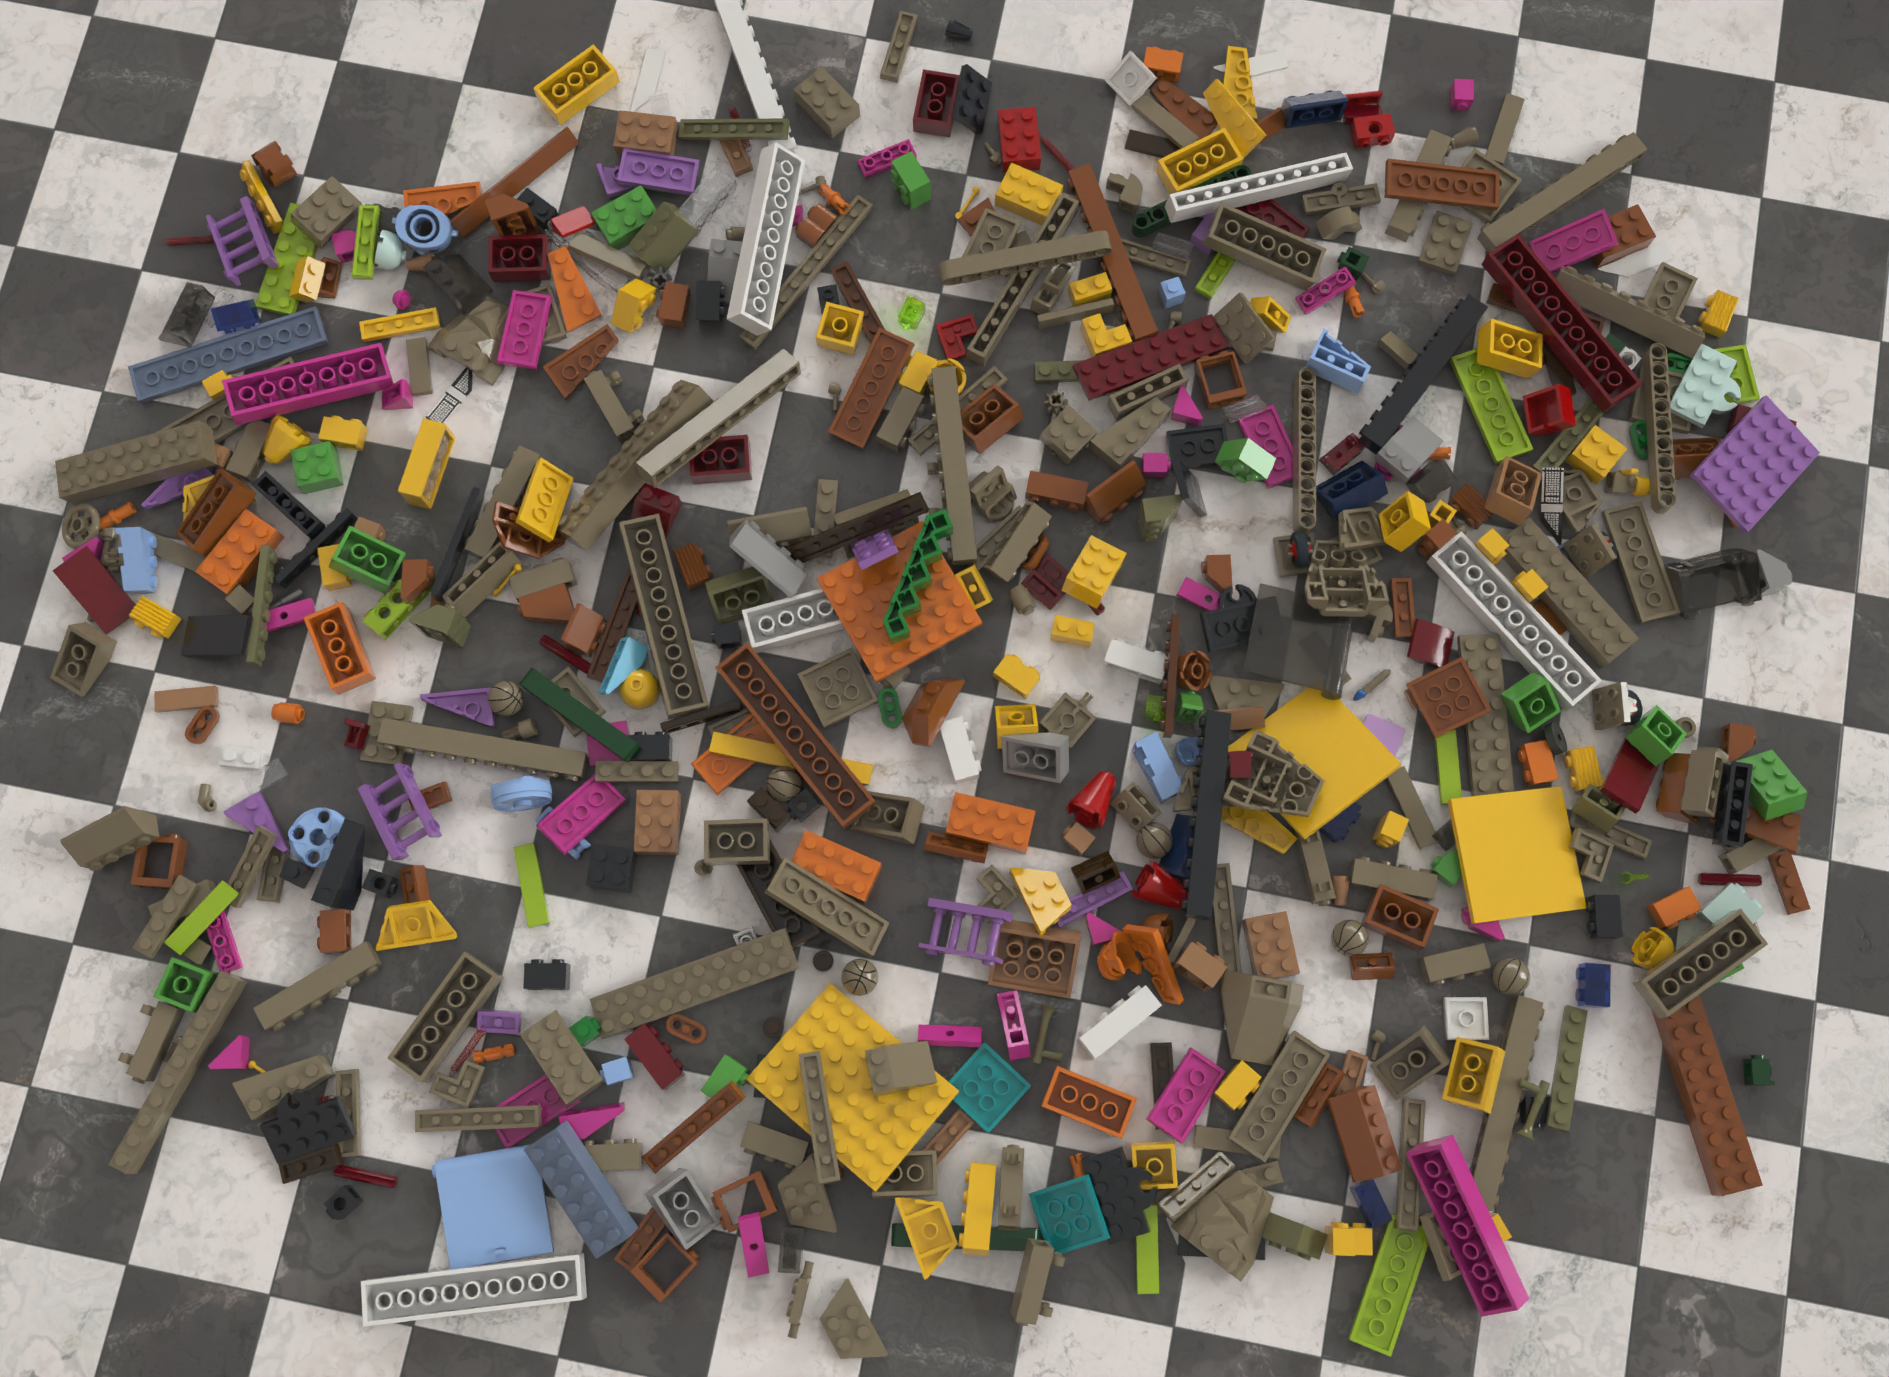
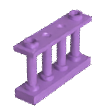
M247 196L240 199L242 204L240 211L218 222L210 215L206 216L208 221L207 229L213 235L225 268L223 273L228 281L234 282L237 286L241 285L238 277L239 274L261 263L267 264L271 269L279 266L258 209ZM244 217L247 218L246 226L223 236L222 228ZM250 232L253 234L254 238H252V241L229 252L228 243ZM255 248L259 250L260 253H258L257 257L237 267L234 266L232 259Z
M397 763L394 765L398 773L377 787L375 785L363 784L357 789L391 859L404 860L409 857L406 851L408 846L426 835L432 838H439L442 834L439 823L433 818L413 777V770L407 764ZM402 781L406 792L384 805L380 797L381 793ZM410 799L415 810L393 823L389 816L390 811ZM419 817L424 827L406 839L401 840L398 829Z
M929 898L927 906L933 908L934 913H936L929 944L919 943L918 947L925 949L926 954L937 956L939 952L982 960V964L994 966L995 963H1003V960L995 957L994 954L1000 926L1003 925V922L1011 923L1013 914L1004 910ZM946 912H952L954 921L948 948L937 946L943 916L946 915ZM965 915L972 916L973 924L967 951L957 950L956 946L962 919L965 918ZM984 918L991 919L992 923L986 955L975 953L981 922H984Z

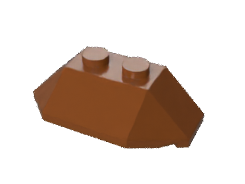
M499 501L495 502L492 522L503 548L540 559L565 544L566 538L557 530L554 539L547 542L515 522L520 510L519 508Z
M945 677L929 681L918 687L901 718L914 745L931 746L965 683L964 679Z

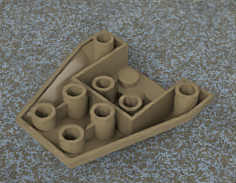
M1225 970L1222 979L1221 997L1230 1058L1272 1066L1301 1007L1304 985Z

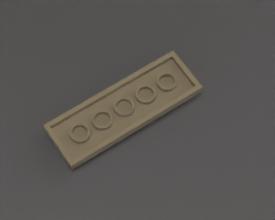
M1642 501L1601 512L1608 534L1617 547V560L1639 624L1681 613Z
M786 857L780 862L764 892L870 959L874 956L889 925V922Z
M1294 1030L1227 1139L1265 1163L1330 1054Z

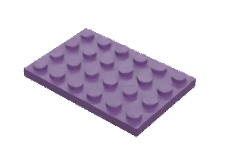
M1766 395L1751 408L1689 476L1743 533H1747L1820 452Z

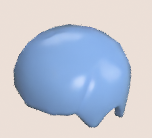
M1185 737L1178 741L1175 747V754L1181 764L1195 767L1196 755H1199L1197 737Z

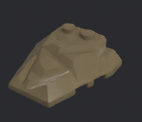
M484 295L439 330L428 345V350L442 358L447 356L472 370L476 377L493 386L505 366L498 364L497 358L509 307L488 295Z
M1337 540L1315 541L1304 589L1307 603L1314 609H1318L1321 615L1364 617L1368 614L1369 610H1378L1389 603L1385 584L1383 581L1379 582L1377 580L1375 569L1369 568L1366 563L1367 558L1361 549L1340 551L1339 541Z
M1255 730L1246 748V751L1253 752V757H1251V778H1233L1223 800L1245 809L1309 817L1324 780L1307 765H1301L1294 759L1293 753L1290 751L1286 752L1281 748L1275 738Z
M1238 1170L1216 1185V1188L1205 1194L1173 1222L1171 1228L1241 1282L1254 1264L1274 1197Z

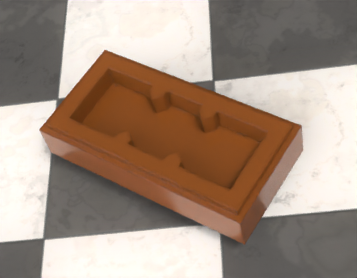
M443 781L420 790L429 810L452 802L447 782ZM409 799L411 810L413 811L415 810V808L411 800Z

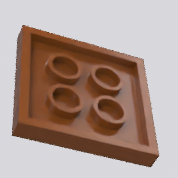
M1463 657L1406 684L1435 739L1492 711Z

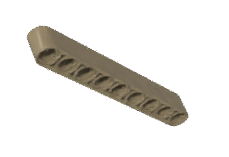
M1102 230L950 259L941 262L938 266L942 284L951 286L1102 257L1110 254L1112 248L1108 232Z
M1654 343L1643 355L1642 362L1651 508L1657 514H1664L1676 503L1667 349L1660 343Z
M1303 367L1293 381L1294 532L1303 531L1307 535L1316 524V373L1310 367ZM1301 521L1305 522L1308 527L1304 526Z

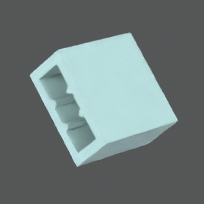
M1727 883L1698 911L1711 925L1729 912L1737 909H1742L1752 924L1764 914L1761 910L1763 906L1754 898L1750 900L1744 894L1746 890L1738 883L1735 885Z

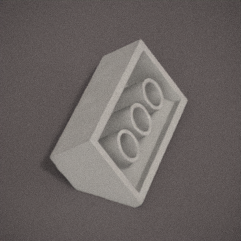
M745 519L731 534L729 547L792 598L807 576L806 566L797 559L795 561L791 558V553L786 548L778 547L772 536L769 534L764 535L760 531L761 528L754 521L749 522Z

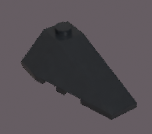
M344 819L311 901L331 908L355 909L362 891L364 825Z

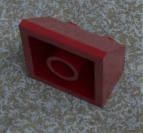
M644 483L634 499L630 520L659 514L664 536L667 538L682 505L680 497Z

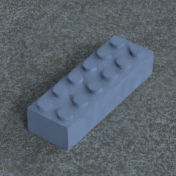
M567 1120L524 1149L596 1259L628 1239L639 1228Z

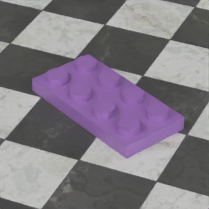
M623 148L617 184L631 187L641 185L644 189L694 197L700 163L697 159Z
M888 529L850 544L861 570L899 552Z

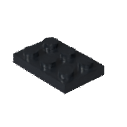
M968 64L961 66L951 117L978 135L983 133L992 82Z
M1225 424L1166 431L1171 468L1174 470L1172 463L1180 460L1187 468L1218 465L1215 463V460L1223 442L1228 441Z

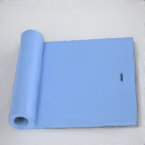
M529 1145L436 1160L435 1165L432 1166L433 1177L437 1179L450 1269L554 1252L543 1178L524 1151Z

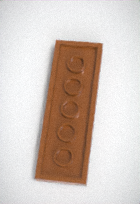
M1388 158L1385 163L1384 198L1496 211L1499 208L1500 171Z
M880 327L878 328L828 430L829 434L864 450L915 346L914 343Z

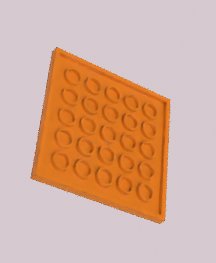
M923 521L892 537L899 551L898 553L861 570L855 557L816 578L876 683L982 625L980 617L943 557L942 560L926 566L932 578V585L915 592L921 604V611L904 618L910 630V637L891 645L883 627V618L887 613L891 599L902 577L901 575L923 527Z

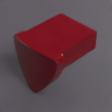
M345 718L344 724L349 726L344 746L363 750L370 726Z
M1228 752L1229 778H1251V757H1253V752Z

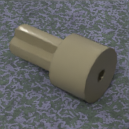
M533 718L520 721L517 726L502 731V737L510 740L520 737L526 739L538 734V728Z

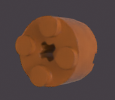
M276 141L269 143L251 155L255 165L259 166L263 177L274 188L297 175L295 169L291 166L293 162L287 154L283 156L280 152L282 150Z

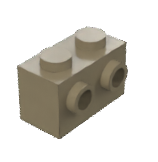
M1134 782L1127 786L1110 803L1115 808V811L1137 833L1142 827L1151 823L1162 813Z

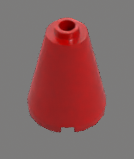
M1108 771L1099 772L1069 801L1066 806L1067 813L1069 815L1073 813L1076 816L1074 820L1088 828L1095 829L1099 826V829H1101L1104 825L1116 785L1114 775Z
M1150 860L1151 865L1146 864L1139 873L1135 882L1138 887L1137 890H1132V896L1139 900L1180 910L1181 899L1185 896L1182 884L1157 862Z

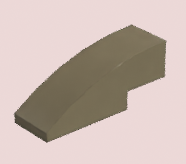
M1071 263L1053 266L1033 298L1030 310L1038 314L1051 312L1076 266Z

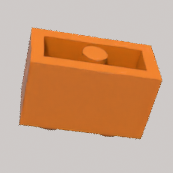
M1146 47L1144 64L1157 77L1156 79L1159 80L1162 76L1170 82L1178 83L1184 53L1176 50H1164L1159 47Z
M1547 740L1523 744L1518 748V759L1522 762L1524 768L1523 779L1528 783V787L1549 784L1558 780L1552 752Z
M1690 886L1646 906L1659 929L1666 927L1667 930L1678 926V921L1683 918L1687 921L1696 917V912L1702 909Z

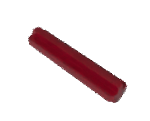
M547 635L542 636L539 643L543 647L585 674H588L591 663Z
M1701 873L1698 875V883L1700 885H1726L1727 883L1735 885L1738 883L1740 886L1758 887L1762 885V877L1751 874Z
M345 1165L335 1167L333 1173L337 1177L387 1188H395L397 1184V1177Z

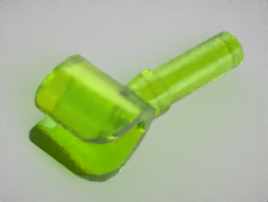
M1625 871L1619 875H1627L1629 878L1628 882H1621L1623 885H1627L1634 880L1649 878L1648 873L1635 875Z

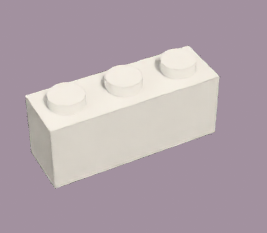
M1116 638L1115 640L1111 639L1103 666L1161 684L1165 673L1163 671L1164 659H1168V657L1161 651L1151 652L1142 645L1135 644L1133 646L1127 644V641L1124 639Z
M962 716L944 721L939 730L955 784L979 778V772L982 769L979 759L975 760L973 752H976L973 740L969 741L967 733H970L968 722L963 721Z

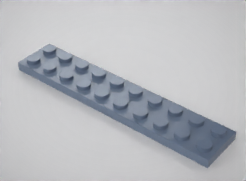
M314 306L128 366L137 401L142 404L201 385L203 380L221 370L227 375H232L327 344L328 339L319 309Z

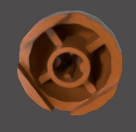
M1187 651L1178 656L1176 684L1180 688L1187 691H1198L1207 687L1212 676V670H1209L1208 665L1210 660L1207 655L1201 651Z
M1155 913L1149 915L1144 920L1143 926L1159 930L1165 949L1169 953L1171 948H1167L1168 942L1173 940V919H1169L1171 914Z

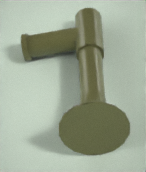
M1038 1003L1042 1007L1043 1015L1032 1062L1041 1064L1042 1057L1061 1062L1062 1053L1044 1050L1051 1016L1056 1009L1060 1008Z
M1520 1078L1517 1086L1536 1094L1526 1123L1520 1131L1514 1133L1536 1142L1533 1138V1127L1550 1083L1541 1080L1539 1086Z

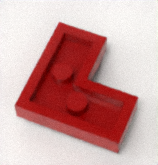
M973 314L936 325L946 359L958 360L966 357V351L961 339L974 336L978 332Z

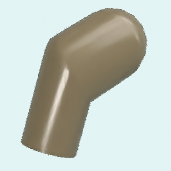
M201 783L198 804L205 811L213 812L217 807V803L210 796L211 785Z

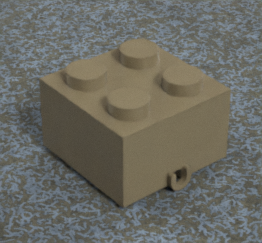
M1068 405L1042 431L1039 439L1050 449L1049 451L1052 455H1057L1065 464L1069 465L1089 444V441L1095 437L1097 431Z

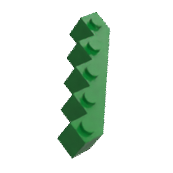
M945 509L926 516L910 558L901 575L900 582L891 599L890 606L883 618V627L891 645L910 637V630L904 618L921 611V604L915 592L932 585V578L926 566L943 559L942 550L937 540L953 534V525Z

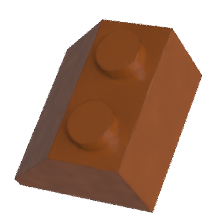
M577 603L561 640L569 650L591 658L592 654L596 653L599 645L598 640L603 635L607 621L600 614Z

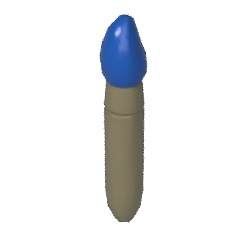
M1386 669L1362 689L1358 690L1353 697V701L1364 698L1366 694L1371 692L1391 674V670Z

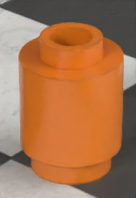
M280 702L273 705L271 716L273 720L279 723L299 724L305 717V710L300 704Z

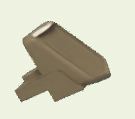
M997 465L989 473L981 472L969 483L971 504L988 523L1002 521L1012 512L1017 496L1013 485L1007 482L1003 468Z

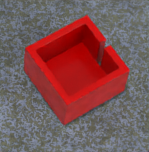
M1556 384L1523 396L1529 434L1541 438L1556 433V430L1562 431L1576 426L1570 388Z

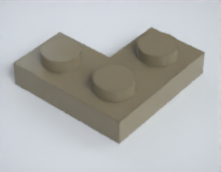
M1575 828L1569 848L1586 855L1580 875L1594 882L1601 883L1614 844L1581 828Z
M992 864L976 878L989 893L977 906L1004 910L1019 897V894ZM984 918L988 924L991 922V919Z
M465 1060L457 1079L437 1072L429 1093L470 1108L487 1067Z

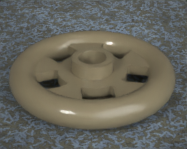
M80 503L73 506L65 515L62 523L63 539L72 549H77L98 536L100 530L99 513L94 506L88 503ZM81 511H85V512H84V517H83V516L80 517V512H81ZM74 534L78 536L76 541L72 538Z

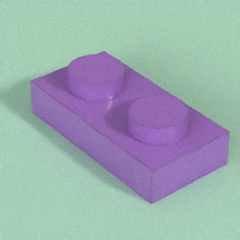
M479 1009L477 1012V1030L480 1028V1032L482 1030V1032L519 1034L521 1032V1012Z

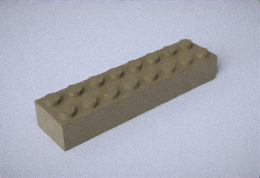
M195 421L57 460L55 465L59 498L72 504H77L217 465L213 428L201 421Z
M1530 517L1521 526H1518L1503 538L1509 544V547L1505 550L1507 554L1503 557L1505 562L1517 575L1522 571L1527 573L1531 569L1538 574L1548 586L1538 596L1539 600L1541 599L1568 629L1567 631L1601 669L1639 639Z

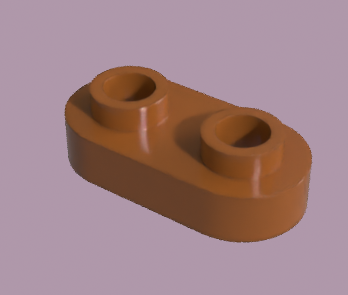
M1042 533L1038 537L1037 544L1031 547L1027 553V559L1020 564L1026 571L1036 569L1043 554L1048 549L1049 539Z
M211 706L201 707L186 728L185 738L193 744L205 742L220 719L219 712ZM212 714V718L207 720L208 715ZM200 731V736L196 738V733Z
M673 1014L666 1021L668 1032L692 1044H700L706 1039L707 1030L705 1026L681 1014ZM676 1021L681 1022V1027L679 1029H676L674 1027V1023ZM694 1030L700 1031L699 1037L695 1038L693 1036Z

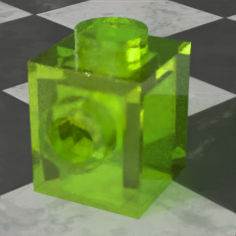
M907 296L898 313V323L905 329L911 328L916 331L926 312V304L911 296Z
M1148 694L1145 701L1143 718L1152 719L1154 723H1160V719H1164V711H1161V700L1165 699V696Z

